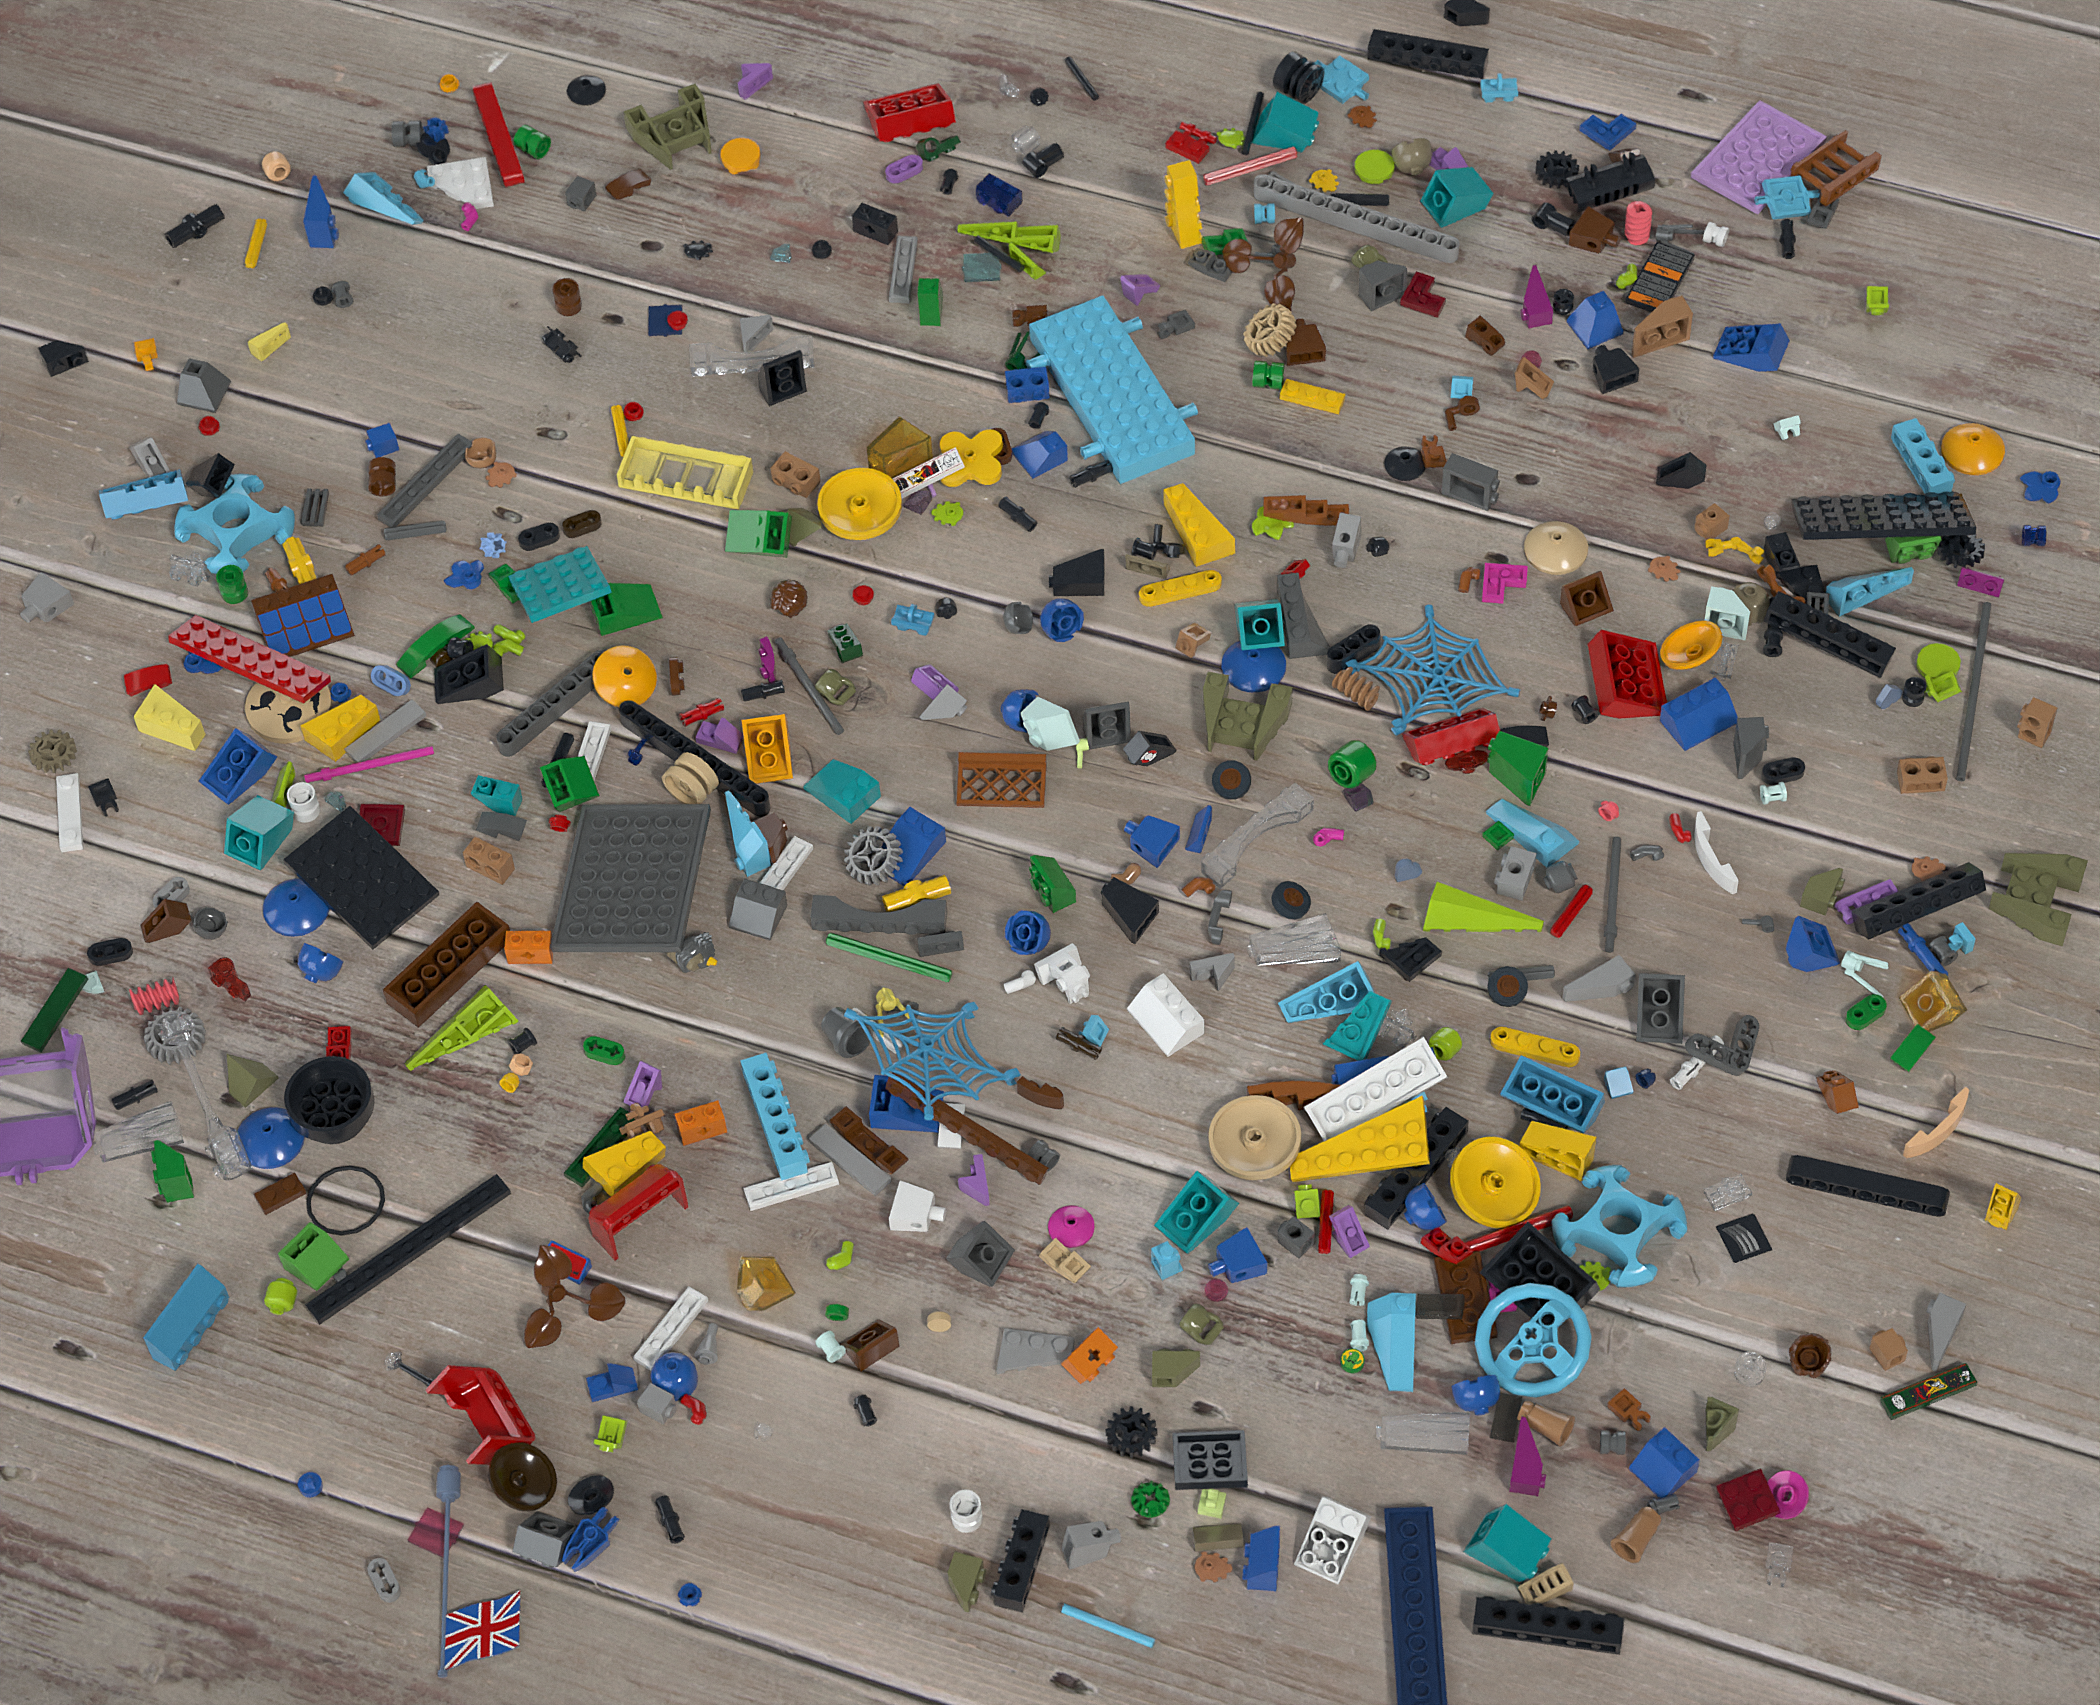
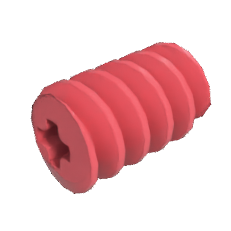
M1635 201L1627 206L1624 233L1632 245L1645 244L1650 237L1652 209L1645 202Z
M172 977V984L167 979H164L163 986H160L156 981L154 989L149 984H146V991H143L138 986L137 994H134L129 989L134 1009L140 1015L144 1014V1008L151 1013L153 1005L157 1010H161L162 1003L168 1008L170 1007V1000L175 1005L179 1004V994L174 977Z

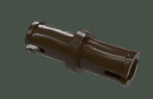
M1063 1026L1059 1030L1061 1034L1057 1033L1056 1040L1073 1047L1075 1052L1080 1051L1094 1060H1097L1099 1057L1098 1053L1101 1054L1102 1047L1086 1040V1037L1082 1034L1077 1035Z

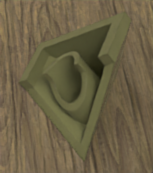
M804 508L788 509L787 512L792 516L789 545L795 547L798 542L822 528L820 517Z
M227 1054L229 1094L245 1108L279 1079L263 1063Z
M1707 1397L1706 1451H1712L1735 1431L1739 1413L1738 1408L1714 1397Z

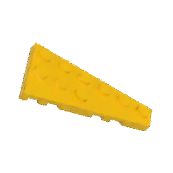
M1423 1096L1298 1153L1295 1161L1290 1166L1292 1182L1430 1164Z

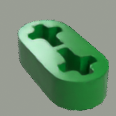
M596 1036L587 1038L583 1043L584 1053L589 1059L609 1065H619L625 1060L624 1048L620 1043ZM594 1045H597L598 1048H594L593 1051L590 1050ZM615 1051H618L619 1054H615L614 1057H611V1054H614Z

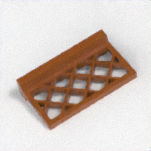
M959 752L957 806L1044 808L1047 771L1046 754ZM963 770H973L977 775L968 782L963 777ZM988 771H995L999 776L992 782H989L983 775ZM1010 771H1016L1020 775L1013 783L1006 777ZM1031 772H1041V778L1035 783L1027 777ZM981 778L987 786L978 792L972 785ZM1001 779L1009 785L1002 792L994 786ZM1023 779L1031 785L1024 793L1016 787ZM968 788L976 794L970 800L962 799V793ZM991 788L998 796L993 800H986L982 795ZM1012 789L1019 795L1014 801L1008 800L1004 796ZM1035 789L1040 794V801H1030L1026 796Z

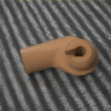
M1131 863L1123 874H1111V879L1115 877L1129 885L1133 884L1141 874V867L1137 863Z

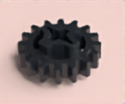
M1554 150V154L1548 151L1546 157L1541 155L1540 160L1536 161L1535 174L1537 175V180H1542V185L1548 183L1549 188L1556 186L1557 189H1560L1561 185L1567 188L1566 178L1578 175L1579 173L1577 159H1572V154L1566 156L1565 151H1562L1561 154H1558L1557 150Z
M1977 534L1942 536V540L1938 545V555L1941 561L1946 560V565L1954 564V568H1957L1958 565L1965 568L1966 565L1974 567V562L1979 564L1981 559H1984L1985 543H1982V538L1976 539Z
M1130 1406L1128 1412L1124 1408H1120V1415L1113 1413V1420L1107 1421L1108 1428L1105 1429L1106 1436H1108L1107 1443L1112 1445V1451L1120 1450L1122 1457L1129 1453L1130 1458H1133L1134 1453H1138L1140 1457L1143 1456L1142 1450L1144 1449L1150 1452V1444H1156L1155 1436H1158V1430L1155 1428L1156 1421L1155 1419L1150 1420L1151 1414L1148 1412L1143 1415L1142 1408H1139L1136 1412L1133 1406ZM1141 1423L1145 1425L1147 1431L1144 1427L1141 1426Z

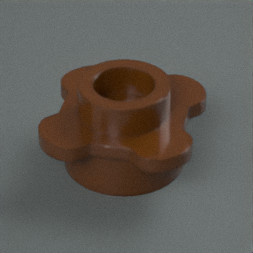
M1549 696L1547 701H1542L1539 713L1542 714V721H1545L1546 717L1553 719L1556 713L1557 702L1552 701V696Z

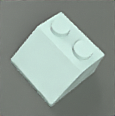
M1711 586L1704 621L1715 623L1725 637L1746 640L1750 611L1733 590Z
M1037 697L1021 712L1024 721L1023 725L1027 729L1029 741L1033 746L1049 751L1076 745L1080 742L1068 710Z

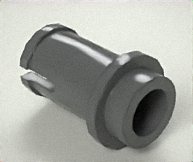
M1676 1494L1657 1500L1652 1498L1650 1502H1647V1507L1654 1509L1659 1515L1680 1508Z

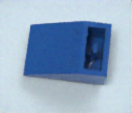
M1781 323L1725 327L1713 358L1757 372L1777 371L1790 340Z
M874 1075L869 1110L871 1128L939 1133L940 1122L926 1120L924 1112L911 1107L908 1102L892 1095L885 1088L889 1076ZM938 1089L930 1092L935 1097L944 1093V1091Z

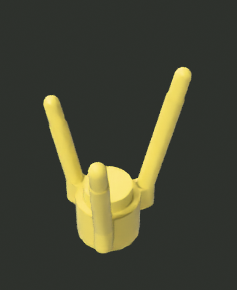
M883 987L878 991L876 995L878 1004L875 1006L877 1016H883V1010L891 1011L895 1006L901 1011L906 1010L900 1000L895 998L891 989ZM908 1013L904 1014L908 1019L910 1018ZM879 1030V1034L883 1037L884 1032Z

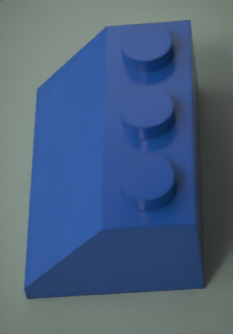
M1716 677L1662 705L1660 722L1684 751L1735 725L1738 718L1728 691Z

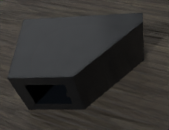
M1448 0L1444 4V19L1458 27L1487 25L1489 23L1490 8L1476 0Z
M55 340L38 347L41 359L50 377L89 362L85 348L81 345Z
M1786 532L1766 536L1764 555L1768 564L1774 570L1781 572L1800 567Z

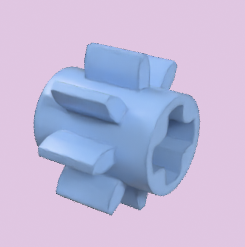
M488 532L487 538H481L480 549L485 552V557L499 558V553L506 552L505 544L507 541L501 538L502 534Z

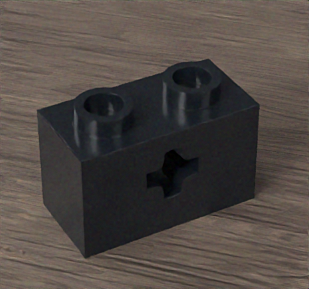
M861 202L852 215L853 232L889 246L898 233L897 216Z

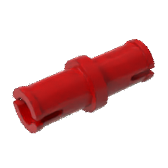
M716 698L704 705L698 704L696 708L683 714L681 713L679 716L681 721L684 720L682 722L683 726L687 727L699 720L705 721L708 719V716L724 711V705H719L722 702L721 699Z

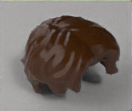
M791 579L781 581L772 590L771 609H778L789 618L797 616L807 606V591L804 585H801L798 581Z
M1806 1333L1800 1335L1789 1348L1791 1367L1796 1375H1809L1811 1378L1821 1376L1832 1361V1349L1828 1340L1816 1333Z

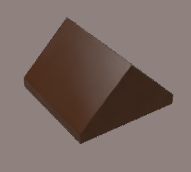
M1602 571L1565 584L1561 588L1560 605L1574 626L1581 625L1614 611Z
M880 1319L840 1344L846 1348L845 1353L860 1372L900 1347L896 1327Z

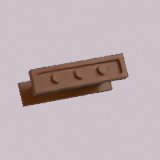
M1846 130L1839 135H1835L1830 141L1801 161L1795 162L1790 169V177L1801 175V177L1821 190L1820 203L1824 206L1835 201L1879 169L1882 155L1875 151L1869 156H1864L1846 143L1848 135ZM1842 150L1859 163L1851 165L1835 153ZM1829 159L1846 172L1837 174L1822 162ZM1816 168L1833 181L1825 184L1809 171Z

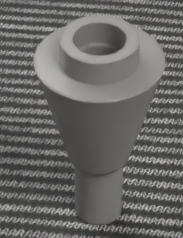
M714 1323L709 1324L707 1335L694 1354L695 1358L704 1365L713 1364L718 1360L716 1341L718 1325Z

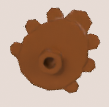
M1355 106L1347 114L1348 118H1352L1353 124H1360V128L1364 126L1372 128L1373 123L1377 121L1376 118H1373L1376 116V113L1370 110L1371 106Z

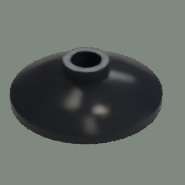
M593 75L579 76L573 79L567 87L568 98L573 103L581 106L593 105L599 102L606 93V86L603 80Z
M1403 446L1395 448L1386 455L1384 460L1386 472L1394 479L1400 481L1417 479L1426 469L1421 452L1412 447Z
M605 1476L587 1477L572 1488L568 1496V1504L576 1514H594L610 1503L614 1496V1485Z

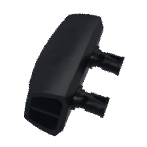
M1629 152L1627 159L1624 153L1622 161L1600 168L1591 164L1590 171L1585 166V173L1566 178L1569 197H1573V204H1577V213L1585 211L1587 207L1595 208L1654 189L1655 177L1646 157L1643 154L1635 156L1633 152Z

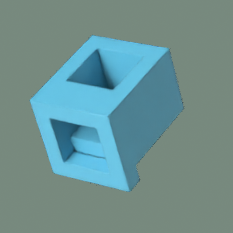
M1168 1241L1151 1248V1262L1162 1280L1183 1271L1179 1262L1181 1260L1179 1252Z

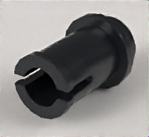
M949 168L943 173L944 179L940 187V192H943L945 195L952 194L954 184L959 178L958 172Z
M1038 402L1033 407L1034 412L1028 422L1029 426L1033 429H1040L1045 416L1049 414V406L1044 402Z
M860 1395L854 1399L853 1407L858 1410L863 1426L869 1427L878 1420L871 1407V1399L867 1395Z

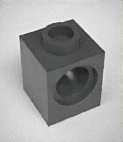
M577 176L565 192L567 205L573 209L585 212L597 196L595 182Z
M1293 1216L1288 1222L1284 1221L1278 1228V1243L1300 1259L1314 1245L1315 1232ZM1295 1234V1235H1298L1299 1237H1297V1238H1292V1237H1290V1235Z

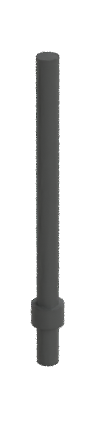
M781 637L777 638L775 644L782 652L781 656L784 661L790 664L837 735L844 732L843 727L797 661L796 654L792 648H788Z
M1614 837L1612 840L1607 925L1604 926V937L1606 938L1605 951L1608 953L1614 951V941L1618 930L1616 926L1622 840L1620 837Z

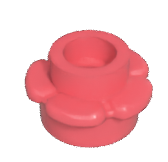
M1603 801L1601 803L1602 806L1598 809V812L1604 820L1612 821L1619 817V808L1616 803L1612 801Z

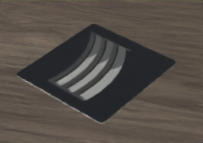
M1754 1213L1716 1226L1734 1263L1772 1251V1247Z

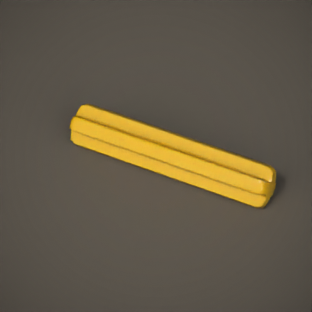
M258 218L255 222L244 262L247 268L253 269L256 267L267 228L264 218Z
M618 404L611 407L620 456L624 457L629 440L622 406Z

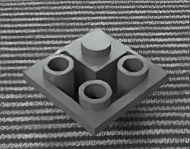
M189 358L181 372L177 404L216 413L231 384V380L208 362Z

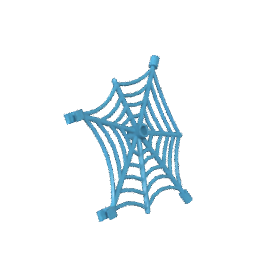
M1432 605L1425 606V614L1428 621L1413 634L1388 638L1384 635L1382 637L1384 642L1381 648L1372 657L1360 663L1355 659L1345 662L1348 667L1351 666L1353 668L1352 674L1356 671L1359 672L1360 669H1364L1385 682L1394 692L1402 711V719L1398 718L1391 721L1394 726L1391 728V731L1395 736L1404 732L1407 728L1406 724L1420 716L1437 712L1456 713L1460 717L1463 709L1480 699L1508 693V696L1519 697L1520 689L1506 688L1497 677L1478 643L1479 639L1463 637L1442 627L1433 619L1434 609ZM1429 624L1430 632L1420 641L1412 644H1397L1394 642L1415 637ZM1434 624L1447 634L1471 643L1456 642L1435 632ZM1431 636V643L1422 649L1415 651L1404 649L1418 646ZM1436 637L1445 642L1466 648L1462 649L1442 644L1436 641ZM1387 643L1394 647L1387 658L1378 665H1365L1374 660L1383 651ZM1475 645L1486 667L1501 687L1494 686L1483 673L1472 652V648ZM1432 646L1433 653L1428 656L1416 658L1413 655L1421 653ZM1437 646L1449 650L1458 651L1460 653L1458 655L1447 654L1438 651ZM1396 649L1403 653L1399 661L1391 668L1381 667L1392 657ZM1468 651L1479 673L1488 684L1476 682L1472 677L1463 657ZM1438 654L1454 659L1451 662H1443L1439 660ZM1405 656L1411 659V662L1405 669H1396ZM1434 656V659L1432 661L1424 663L1422 662ZM1460 659L1470 680L1463 679L1457 670L1456 663ZM1414 662L1420 666L1418 671L1409 670ZM1435 663V668L1432 669L1428 665ZM1453 667L1458 678L1446 676L1445 674ZM1375 671L1387 672L1405 689L1410 705V711L1407 715L1396 689L1387 679ZM1394 673L1407 677L1417 689L1419 699L1414 706L1408 687ZM1410 675L1418 676L1422 681L1425 689L1422 695L1420 687ZM1423 677L1432 678V682L1428 687ZM1455 683L1464 684L1452 693L1448 690V687ZM1470 685L1480 687L1462 694L1455 700L1452 697ZM1487 689L1494 690V692L1474 698L1459 709L1456 705L1462 698L1474 692ZM1438 690H1444V692H1445V693H1434V694L1428 695L1429 692L1438 691ZM1432 697H1447L1449 700L1430 701L1421 704L1424 699ZM1451 704L1453 708L1428 710L1412 716L1416 709L1427 705Z
M975 1002L965 1004L959 1012L946 1015L919 1012L913 1010L910 1005L906 1006V1010L886 1016L857 1015L858 1012L849 1008L846 1009L844 1014L846 1018L853 1021L855 1019L858 1020L865 1031L878 1059L881 1075H887L899 1081L914 1092L926 1105L924 1107V1118L926 1120L934 1118L931 1105L937 1099L947 1095H963L979 1100L978 1094L986 1085L1005 1080L1009 1086L1016 1085L1017 1082L1014 1078L1021 1075L1017 1068L1010 1069L1004 1074L999 1072L973 1046L966 1030L965 1019L975 1018L972 1011L979 1009ZM906 1013L910 1017L902 1022L891 1024L871 1021L895 1018ZM914 1014L937 1019L955 1018L951 1022L935 1023L917 1019ZM959 1020L962 1022V1029L969 1047L987 1067L977 1064L961 1045L957 1035V1022ZM909 1022L913 1024L909 1028L898 1031L886 1028L901 1026ZM918 1023L929 1026L945 1027L943 1029H928L920 1027ZM865 1024L871 1026L878 1037L889 1067L884 1068L876 1044ZM953 1027L957 1046L968 1060L962 1059L953 1050L947 1034L950 1028ZM915 1029L917 1034L911 1037L902 1035V1033ZM878 1030L887 1033L894 1045L898 1061L892 1064L888 1049ZM921 1031L928 1032V1033H937V1034H936V1035L922 1034ZM942 1035H944L945 1043L953 1055L946 1053L940 1039ZM894 1037L900 1039L905 1047L907 1056L902 1059ZM936 1041L940 1050L932 1048ZM907 1043L918 1047L917 1050L910 1053ZM928 1056H930L934 1060L928 1061ZM912 1058L916 1059L923 1063L924 1068L918 1066L917 1064L909 1062L908 1060ZM947 1058L955 1062L948 1067L944 1063V1059ZM959 1063L968 1066L962 1069L958 1075L951 1070ZM906 1064L924 1073V1077L901 1065ZM931 1064L940 1065L929 1068V1065ZM895 1068L901 1069V1070H903V1071H905V1072H907V1073H909V1074H911V1075L917 1077L918 1079H920L921 1081H923V1082L925 1083V1086H923V1085H922L920 1082H918L916 1079L912 1078L911 1076L907 1075V1074L904 1073V1072H901V1071H899V1070H896ZM971 1068L981 1071L974 1075L967 1083L960 1079ZM945 1070L948 1073L947 1075H937L929 1078L930 1071ZM890 1071L905 1077L925 1091V1098L913 1086L890 1073ZM986 1073L997 1076V1078L990 1079L981 1084L975 1092L969 1087L976 1078ZM950 1078L957 1082H942L930 1088V1082L937 1079ZM942 1086H955L964 1088L967 1091H948L937 1095L932 1100L930 1098V1092Z

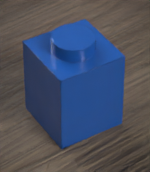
M390 423L366 431L368 439L365 440L369 452L373 451L376 458L399 451L397 438Z

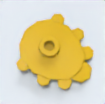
M1330 169L1315 171L1311 179H1309L1310 183H1314L1316 189L1322 188L1323 192H1327V190L1334 192L1337 189L1336 186L1339 185V182L1335 181L1338 177L1333 175Z

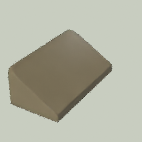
M1129 554L1125 556L1127 570L1163 579L1167 578L1170 571V566L1166 563Z
M1241 1523L1193 1528L1195 1552L1244 1547Z

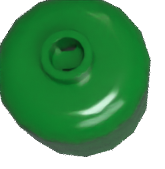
M1351 740L1333 752L1328 759V770L1334 781L1340 786L1349 789L1359 786L1371 777L1377 766L1372 750L1365 743L1358 740Z

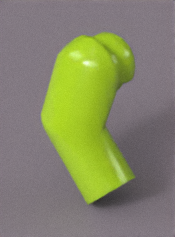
M1635 264L1627 266V272L1621 274L1616 280L1618 288L1624 289L1626 286L1634 284L1637 279V266Z
M500 624L494 627V633L503 639H509L517 644H521L522 640L525 639V634L521 630L513 632Z
M509 639L497 642L493 646V650L501 657L509 651L521 656L525 648Z
M1379 918L1375 920L1373 928L1375 944L1378 949L1386 948L1388 950L1390 949L1391 939L1384 938L1386 921Z
M844 1241L841 1252L827 1259V1267L830 1270H839L848 1266L851 1263L854 1244L850 1241Z

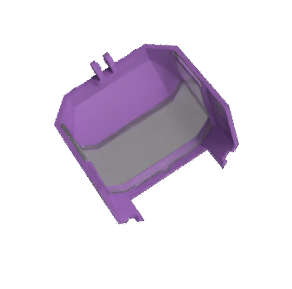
M63 1027L61 1028L65 1051L0 1059V1177L13 1175L17 1185L23 1184V1174L29 1173L31 1183H37L38 1173L74 1168L93 1144L97 1121L83 1037L77 1033L71 1035Z

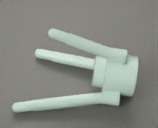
M1848 950L1841 964V967L1846 968L1845 974L1853 977L1873 994L1883 997L1881 993L1858 976L1855 971L1860 972L1864 963L1888 969V962L1862 956Z

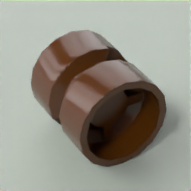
M562 278L556 281L552 291L557 312L566 317L576 315L582 309L578 283L571 278Z
M377 457L369 462L368 488L373 495L384 497L395 492L396 464L392 459Z

